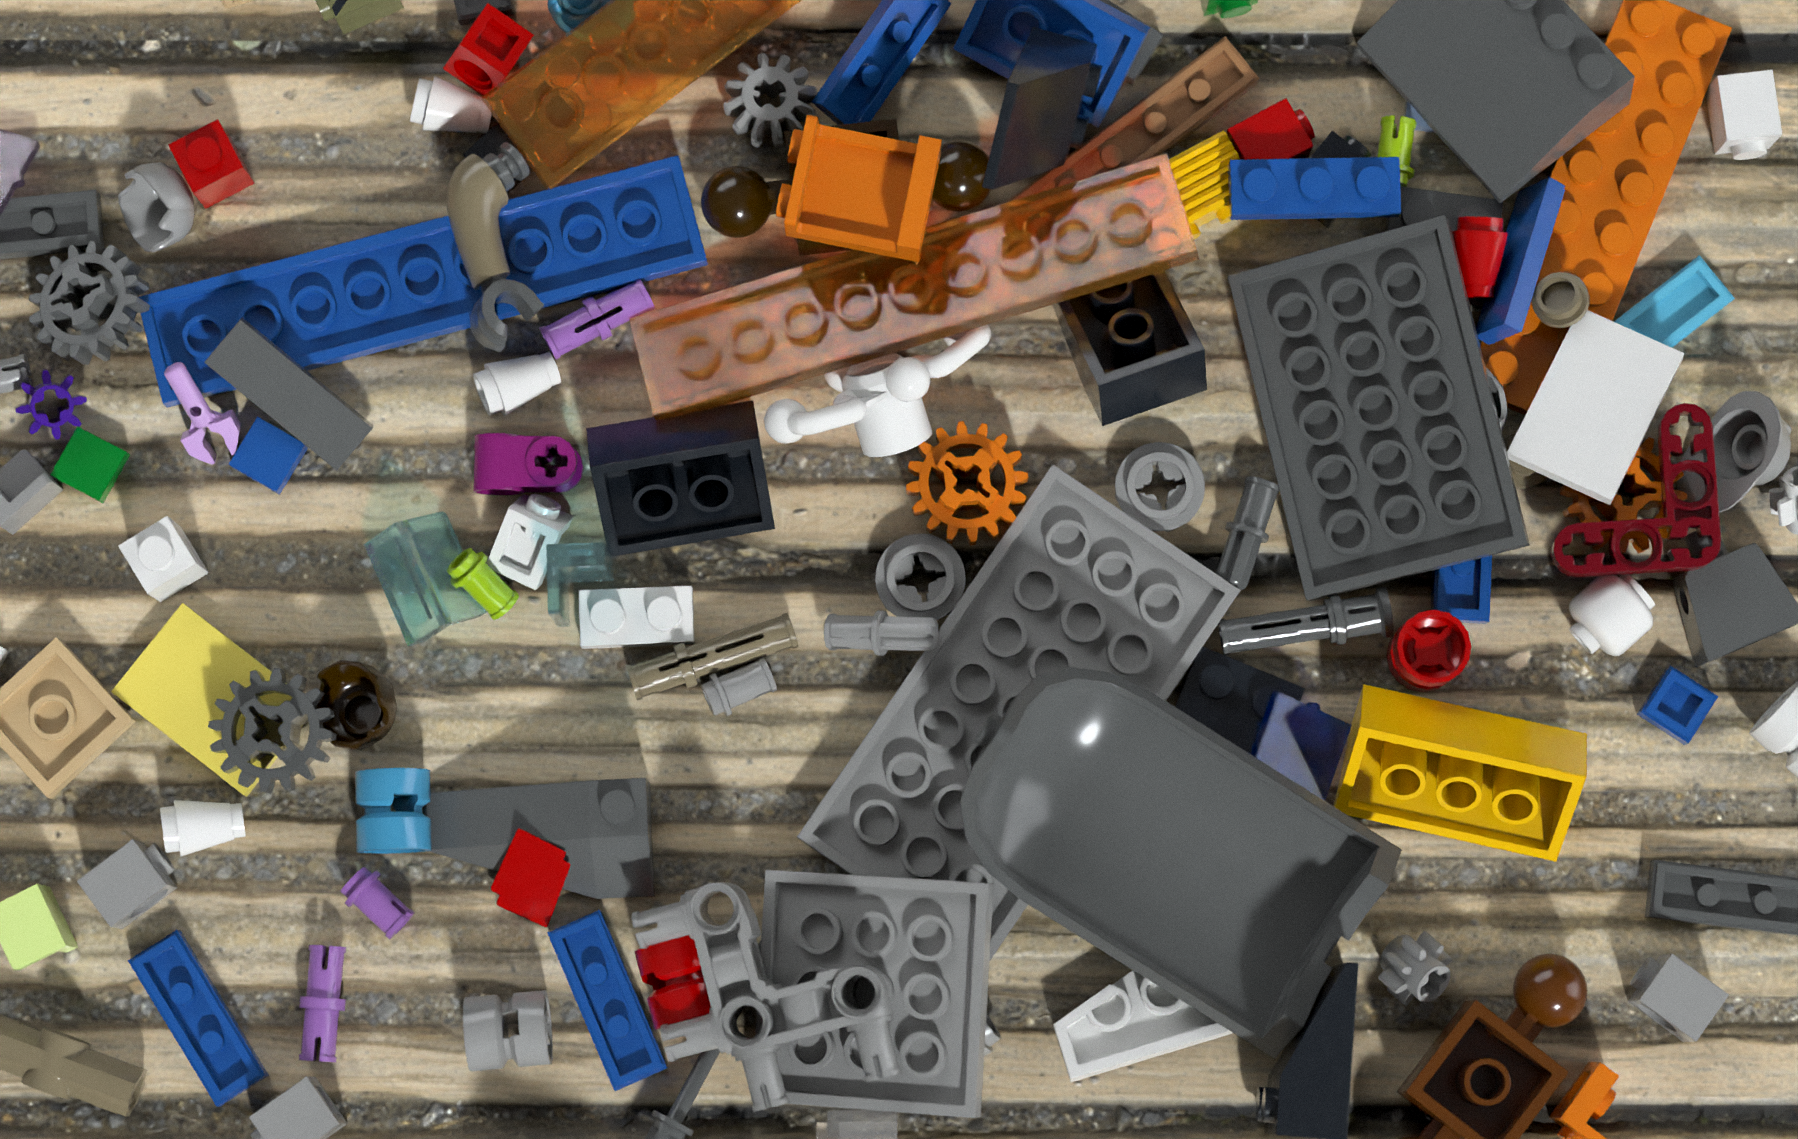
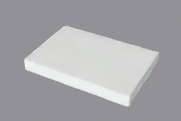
M1587 310L1581 320L1570 326L1507 451L1508 459L1610 506L1683 360L1684 353Z

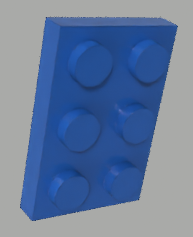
M976 0L953 49L1009 79L1032 27L1097 44L1093 63L1102 65V72L1095 97L1084 96L1080 114L1088 116L1089 123L1099 128L1105 120L1151 27L1100 0Z

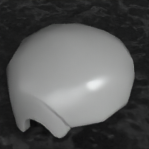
M161 162L141 164L125 173L126 179H134L126 189L119 193L118 202L132 237L144 251L157 252L186 237L192 228L195 211L192 192L183 177Z

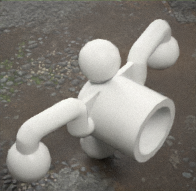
M961 308L953 310L944 319L942 336L949 347L938 355L921 354L903 358L896 353H886L864 359L861 354L853 349L835 350L827 357L823 367L824 378L829 386L841 392L834 399L833 405L807 412L804 406L796 400L789 398L777 400L767 408L764 417L765 430L778 443L788 444L799 441L804 435L817 434L854 423L863 454L868 457L889 456L914 448L932 435V428L922 400L931 383L930 378H940L950 374L984 348L991 338V329L978 313L972 309Z

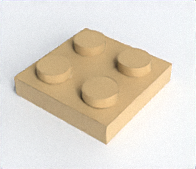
M57 637L0 688V747L40 791L50 799L54 798L136 722L68 646Z

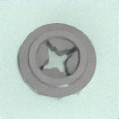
M1155 442L1138 447L1123 460L1116 474L1115 498L1123 512L1153 531L1170 532L1188 523L1199 510L1204 498L1205 481L1199 464L1190 453L1174 444ZM1153 465H1156L1157 472L1161 473L1164 482L1173 481L1174 484L1183 482V485H1178L1175 489L1168 492L1167 502L1165 503L1166 510H1162L1161 503H1158L1155 495L1137 494L1136 492L1151 484L1154 472Z
M911 534L893 542L880 557L875 574L878 595L888 611L897 617H932L935 620L952 612L963 595L966 578L963 562L956 550L945 540L930 534ZM915 556L919 557L920 565H923L926 573L945 574L944 577L937 578V581L929 583L926 602H922L921 595H918L915 586L896 585L897 582L904 581V578L912 576Z

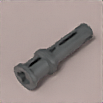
M1386 587L1377 588L1375 594L1346 599H1341L1338 594L1329 595L1327 599L1323 600V605L1228 620L1221 619L1218 623L1221 647L1225 656L1230 655L1229 653L1279 647L1329 638L1330 643L1343 645L1346 644L1347 638L1378 633H1381L1384 638L1394 636L1393 616Z

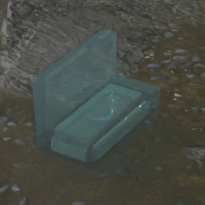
M441 511L395 522L364 544L407 646L423 643L449 625L475 619L487 613L462 586L455 588L451 584L452 577L447 573V568L463 550L445 512Z
M604 542L546 544L548 614L558 627H569L570 625L569 583L613 581V558Z

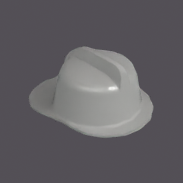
M1742 391L1730 397L1711 420L1714 437L1719 513L1732 508L1744 498L1753 486L1763 485L1774 480L1785 469L1790 458L1791 441L1789 435L1792 428L1785 421L1781 420L1779 410L1773 401L1757 391ZM1690 446L1680 462L1689 459L1704 462L1703 453L1691 456ZM1683 472L1684 476L1677 481V489L1687 493V499L1684 502L1692 503L1699 501L1705 493L1704 480L1695 472Z

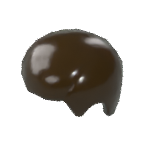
M339 660L318 673L317 678L321 683L320 690L325 695L316 706L318 709L330 708L335 714L332 719L323 723V729L337 734L336 740L330 741L331 744L338 748L362 751L371 747L388 734L396 717L397 703L392 683L376 668L361 662Z

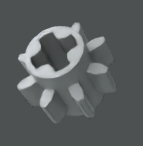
M1425 931L1418 937L1417 941L1409 935H1401L1393 939L1385 947L1381 955L1380 965L1385 971L1379 975V980L1388 986L1387 991L1403 1005L1407 1006L1414 996L1421 1002H1430L1439 997L1448 986L1451 974L1447 965L1452 961V958L1443 951L1444 946Z

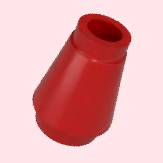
M1458 217L1457 230L1452 231V236L1468 298H1494V287H1496L1508 233L1503 232V218Z

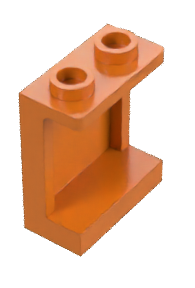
M807 114L804 130L794 129L791 136L787 162L796 164L792 185L782 183L777 203L776 217L785 218V235L919 262L941 157L942 140L919 135L918 144L821 125L819 124L818 116Z

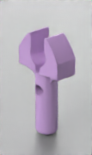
M176 362L168 366L164 371V375L191 420L190 429L183 432L181 436V442L188 454L200 461L215 464L217 455L211 444L205 439L208 427L210 431L219 433L224 438L231 455H234L239 440L241 423L233 409L225 413L211 410L186 366L182 362Z

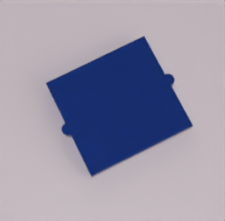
M1273 691L1251 755L1325 801L1352 725L1320 711L1318 703L1308 702L1304 704L1280 692Z

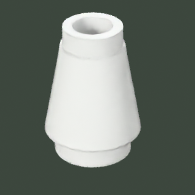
M434 76L433 81L419 78L410 122L423 124L422 130L480 132L486 134L489 129L494 101L486 100L484 97Z
M550 352L485 363V370L473 374L478 395L489 416L499 412L506 416L549 390L551 386L561 383L559 370Z
M174 800V806L160 808L165 853L180 851V856L182 857L232 841L234 838L246 837L242 803L230 804Z

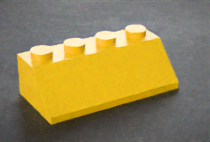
M1363 684L1350 727L1334 807L1346 815L1556 862L1587 777V734Z

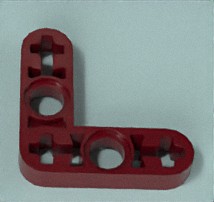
M1689 403L1675 405L1665 413L1658 425L1657 437L1664 518L1585 522L1566 526L1557 534L1551 548L1553 563L1559 571L1574 577L1692 571L1704 568L1716 558L1721 547V529L1714 437L1710 416L1704 409ZM1680 416H1687L1691 426H1699L1700 433L1694 435L1690 440V454L1694 456L1698 453H1703L1704 462L1689 459L1671 464L1670 455L1680 457L1683 453L1681 437L1679 435H1671L1669 428L1677 425ZM1685 471L1695 472L1704 480L1705 493L1699 501L1692 503L1684 502L1677 497L1673 489V482L1679 473ZM1689 528L1696 529L1698 538L1708 539L1709 547L1699 551L1697 559L1691 558L1689 549L1675 548L1667 552L1671 561L1662 562L1660 560L1663 541L1658 529L1669 530L1666 541L1684 539L1688 535ZM1639 531L1650 539L1652 550L1648 559L1636 563L1624 558L1619 545L1620 539L1627 532ZM1600 532L1611 533L1608 551L1613 565L1602 564L1605 553H1591L1584 558L1583 565H1575L1573 556L1563 555L1562 547L1570 545L1573 535H1580L1584 545H1601L1604 540Z

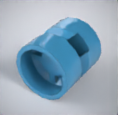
M378 768L356 771V804L364 808V815L356 820V852L366 854H398L431 851V818L422 813V807L431 802L430 770L422 768ZM391 804L396 812H391Z

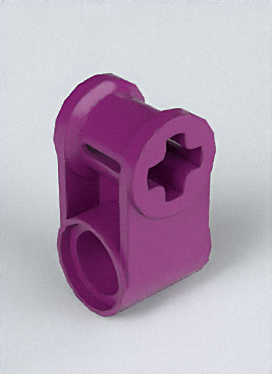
M508 433L477 434L474 437V493L497 496L520 495L523 493H563L576 487L582 479L584 471L583 460L577 450L561 437L552 435L522 436ZM558 452L568 463L567 466L559 467L556 477H552L543 468V463L552 462L554 453Z

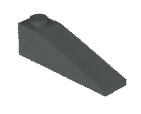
M646 778L587 780L430 793L431 802L423 807V814L431 818V851L428 852L499 871L517 829L521 828L566 852L563 860L569 862L571 866L562 889L595 899L655 897L650 782Z

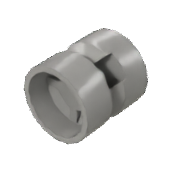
M546 990L513 993L509 1002H503L498 995L464 997L463 1031L467 1064L470 1071L503 1069L508 1059H513L519 1067L552 1064V1022ZM508 1024H518L519 1035L509 1037Z

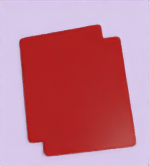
M518 828L491 886V890L500 895L496 904L543 927H548L571 866L569 862L563 860L566 852Z

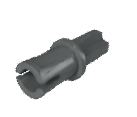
M1254 476L1246 477L1245 487L1233 522L1226 523L1225 529L1229 532L1216 572L1217 575L1239 590H1244L1248 585L1261 543L1268 542L1269 535L1265 533L1277 493L1279 494L1280 492L1277 484Z

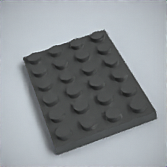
M1446 215L1228 276L1307 601L1311 602L1329 597V595L1342 594L1530 546L1449 220Z

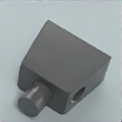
M1696 531L1684 538L1692 557L1695 559L1698 558L1699 551L1709 547L1708 539L1698 538ZM1721 537L1720 551L1712 562L1704 568L1686 571L1673 579L1674 592L1696 668L1798 624L1797 601L1756 543L1728 553Z

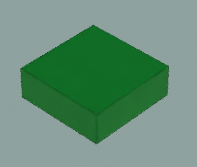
M77 426L50 476L104 504L130 454Z

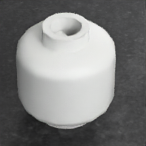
M1623 574L1619 577L1617 575L1598 576L1571 600L1569 610L1576 623L1569 631L1590 654H1593L1600 648L1609 655L1619 656L1652 628L1654 620L1650 610L1655 606V603L1642 586L1629 574Z

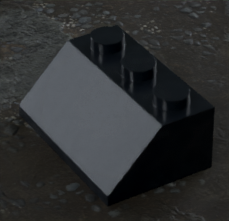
M753 400L586 428L590 470L609 557L775 529Z

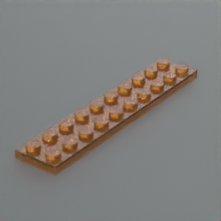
M1166 153L926 227L919 262L851 250L639 315L629 320L652 415L658 421L712 409L1194 262L1199 260V256Z

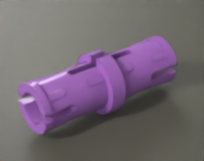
M638 279L596 301L592 296L583 300L584 307L539 329L553 357L558 359L561 355L597 337H600L602 341L611 337V330L647 311L654 310L655 307L641 279ZM619 306L618 310L604 317H601L598 320L588 324L587 326L575 331V328Z
M309 945L306 996H300L299 1008H305L299 1060L316 1061L317 1042L320 1037L319 1061L336 1062L339 1011H345L346 999H340L346 947L329 946L327 969L324 970L326 946Z

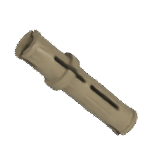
M784 613L780 617L735 630L689 647H685L684 642L674 645V652L635 665H627L626 669L638 701L642 697L685 684L687 688L698 685L697 679L744 665L761 657L790 648H797L798 642L789 615Z

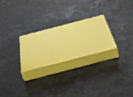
M182 603L111 692L247 797L259 782V778H256L254 783L246 788L238 784L239 775L242 771L240 768L230 774L222 771L220 766L229 756L227 753L211 751L210 745L222 739V734L209 728L208 724L209 721L223 720L225 712L220 710L215 705L217 699L229 702L233 700L235 695L229 685L232 681H236L247 688L251 686L250 671H259L266 681H270L272 671ZM280 693L260 696L262 701L271 706H280L284 701H290L293 698ZM242 713L236 728L237 740L244 735L245 716ZM259 714L264 720V726L268 732L262 740L267 738L286 748L285 744L280 740L282 736L278 731L279 726L284 722L277 723ZM266 755L260 761L256 760L252 764L260 768L269 769L278 757Z

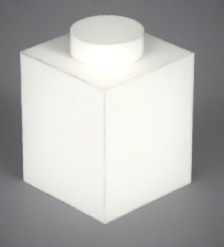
M1773 70L1719 75L1708 86L1706 100L1714 154L1732 153L1735 160L1753 159L1767 153L1766 149H1769L1782 135Z
M168 516L118 545L146 593L159 602L166 600L209 573L181 526Z

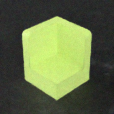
M35 884L0 902V944L14 970H22L58 951L68 953L78 948L49 886Z

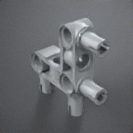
M729 882L708 883L701 887L686 890L685 894L680 896L679 902L632 913L633 928L658 924L657 928L635 934L641 949L687 935L695 941L711 1004L708 1015L670 1025H661L662 1042L682 1036L687 1038L685 1042L664 1047L668 1060L674 1062L679 1058L717 1048L721 1053L726 1052L728 1055L731 1054L732 1057L735 1056L736 1062L742 1060L753 1103V1112L789 1103L775 1051L781 1050L779 1044L843 1027H847L848 1032L854 1031L865 1074V1082L883 1078L880 1064L884 1078L902 1073L901 1068L898 1066L887 1023L892 1021L891 1014H894L890 1000V983L886 975L876 967L861 965L816 973L815 980L785 988L781 984L774 985L773 979L766 978L757 943V938L761 935L756 914L746 892L738 885ZM718 892H723L731 898L734 909L730 920L723 925L715 923L708 914L709 900ZM858 975L867 977L875 987L874 1001L865 1009L856 1007L848 997L847 988L849 982ZM746 1005L755 1007L763 1018L761 1032L755 1038L744 1036L737 1027L736 1018L738 1012Z

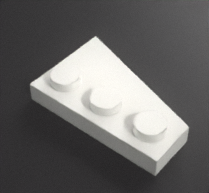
M1134 970L1114 984H1109L1054 1023V1031L1070 1082L1233 1034L1230 1030Z

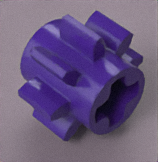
M42 369L41 379L43 383L33 387L29 383L21 382L20 386L24 392L29 394L28 403L17 405L15 411L20 414L32 413L34 420L29 425V433L33 435L44 425L50 427L55 440H58L61 435L59 426L67 421L74 426H81L82 423L78 417L72 413L74 405H81L87 402V398L84 395L71 396L67 391L73 383L74 377L68 374L59 384L51 382V375L47 369ZM48 389H53L58 398L67 399L66 405L58 408V417L54 419H48L44 410H35V403L44 400V391Z

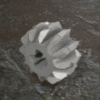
M761 53L758 55L757 60L759 69L754 71L748 64L741 62L737 69L743 81L727 80L725 90L733 98L723 104L724 112L727 116L737 117L732 125L736 135L745 134L752 129L751 144L755 147H760L765 135H772L774 147L780 149L784 144L782 134L784 131L801 130L803 128L799 121L805 122L807 114L816 116L815 109L808 104L817 95V89L815 86L804 85L809 77L808 70L805 67L796 68L789 73V56L782 55L778 59L776 67H769L767 54ZM767 94L768 97L773 99L780 95L781 106L775 109L773 105L768 103L762 107L760 97Z

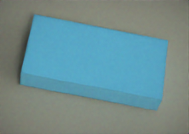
M1699 255L1614 322L1673 348L1735 298Z

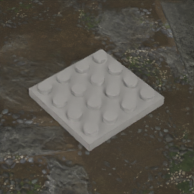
M765 870L760 955L766 978L773 979L774 985L781 984L785 988L815 980L816 973L834 968L870 965L881 970L890 983V1000L894 1014H891L892 1021L887 1023L898 1066L902 1071L900 1074L884 1078L880 1064L883 1078L865 1082V1074L854 1031L848 1032L847 1027L779 1044L781 1050L775 1051L786 1096L789 1098V1103L786 1104L967 1118L981 1117L994 883ZM858 975L849 982L847 992L851 1003L862 1009L869 1007L875 998V987L872 981L867 977ZM758 1010L755 1037L761 1032L763 1026V1018Z

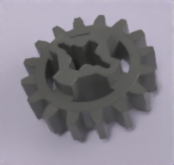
M90 241L85 252L72 244L68 247L69 259L63 262L55 256L50 258L51 266L54 269L50 276L40 273L36 276L38 282L44 285L42 293L29 295V301L40 307L39 311L29 317V321L41 329L37 339L65 360L69 361L71 358H74L83 365H89L92 355H95L106 362L110 360V347L115 344L123 350L129 347L128 341L125 338V334L129 330L133 332L142 331L143 327L135 320L137 313H143L150 309V305L139 298L140 294L149 289V283L138 276L142 268L116 247L109 245L107 248H104L96 241ZM97 271L111 272L113 277L107 278L103 274L98 275ZM71 327L76 331L80 330L81 335H71L65 328Z
M280 668L273 669L270 681H266L259 671H250L251 686L246 688L238 682L232 681L229 685L235 695L233 700L229 702L217 699L215 705L225 714L223 720L209 721L208 727L222 734V739L210 745L211 751L228 754L229 757L224 760L220 768L228 774L240 768L242 771L239 775L238 784L246 788L251 786L256 778H259L261 792L271 794L275 786V780H279L285 790L293 791L295 790V775L300 774L310 781L316 778L310 766L314 759L320 762H329L330 757L320 748L322 742L336 740L337 734L323 729V723L335 716L334 711L330 708H317L316 705L325 694L318 688L304 693L307 678L298 673L287 684L285 671ZM280 693L293 698L290 701H284L280 706H271L262 701L260 696ZM242 713L245 716L244 735L237 740L236 728ZM259 714L277 723L284 722L279 726L278 731L282 736L280 740L287 749L267 738L262 740L268 732L264 726L265 722ZM309 721V737L303 749L299 744L301 726ZM266 755L277 756L286 765L279 768L265 769L257 767L252 763L256 760L260 761Z

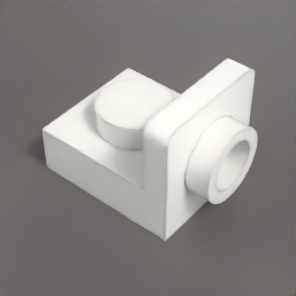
M522 494L508 508L486 564L493 571L537 590L543 583L561 535L569 528L573 516L561 511L560 504L549 497L539 494H531L530 496Z

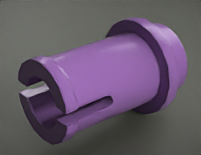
M363 867L344 885L340 892L348 898L345 902L348 907L354 904L385 933L388 939H391L405 926L415 912L404 905L378 880L381 874L377 870L371 873L367 868Z

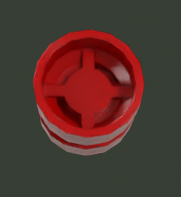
M1429 610L1417 613L1396 630L1388 643L1386 658L1389 670L1397 682L1409 690L1428 692L1439 689L1463 671L1469 662L1472 646L1469 633L1459 619L1448 612Z
M689 935L634 951L642 982L653 987V992L647 998L655 1030L660 1029L661 1025H670L709 1014L711 1004L695 941Z

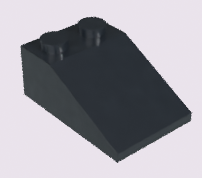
M1032 27L1007 82L982 187L994 190L1063 166L1071 147L1081 149L1089 122L1088 116L1080 114L1084 96L1095 97L1103 67L1093 63L1097 44Z
M1143 228L1039 263V271L1080 380L1102 426L1207 390L1205 349Z
M1346 962L1332 967L1315 999L1303 1028L1284 1048L1268 1075V1086L1258 1087L1256 1121L1265 1122L1264 1134L1316 1139H1347L1359 963Z

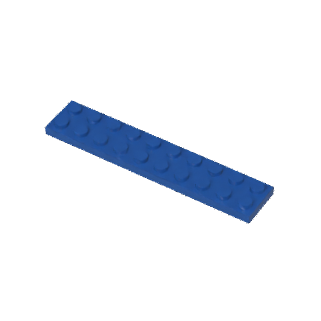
M679 155L509 199L508 204L501 208L498 217L501 239L510 269V275L506 279L515 280L529 287L544 304L542 309L620 289L638 279L646 282L708 265ZM444 216L139 296V298L150 305L149 311L140 314L162 403L168 408L181 404L164 375L165 369L176 362H182L186 366L204 398L237 390L204 362L241 318H244L304 369L309 371L471 328V311L475 303L482 296L481 290L473 289L459 254L449 217ZM494 304L495 312L500 320L521 315L511 304Z

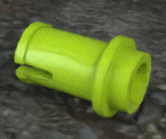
M1395 115L1383 116L1380 121L1381 132L1377 157H1399L1400 186L1407 187L1408 180L1412 179L1415 170L1410 167L1414 129L1417 122L1412 118L1400 116L1398 137L1395 138L1397 129Z
M468 548L461 552L447 568V573L452 577L451 584L455 588L462 586L489 613V616L496 620L513 607L519 595L486 564L487 556L483 552L476 553L472 548Z

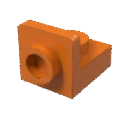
M1601 1062L1587 1063L1549 1116V1118L1562 1127L1557 1133L1558 1137L1561 1139H1606L1586 1124L1590 1117L1598 1120L1610 1107L1617 1094L1611 1087L1619 1078V1075Z

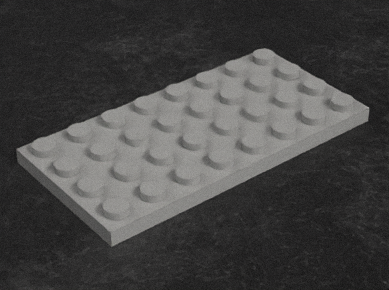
M1052 465L939 629V641L935 648L931 651L923 652L797 838L850 875L994 883L990 962L1028 904L1020 900L986 871L965 836L960 799L972 767L984 748L976 743L975 739L993 711L1003 717L1014 699L1037 675L1067 667L1110 672L1149 690L1166 701L1241 590L1055 465Z

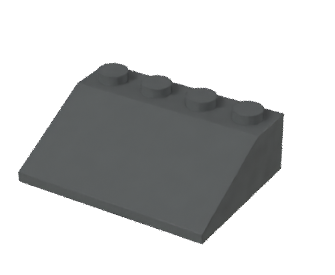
M1398 0L1357 42L1359 50L1400 95L1415 108L1430 128L1499 203H1502L1629 105L1635 78L1564 0Z

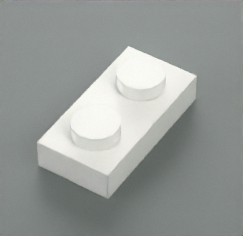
M692 586L579 590L580 646L582 649L677 645L683 642L685 645L695 644Z

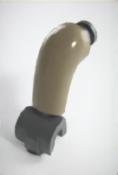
M504 142L497 147V156L493 153H489L483 158L475 154L468 155L456 166L447 185V213L451 230L474 290H481L482 296L475 303L471 311V331L476 340L485 348L501 352L505 348L508 326L498 318L494 304H511L526 321L537 315L544 307V304L536 294L525 284L506 279L510 275V269L504 252L498 217L501 208L508 204L507 191L514 187V178L521 181L529 176L530 173L523 156L508 142Z

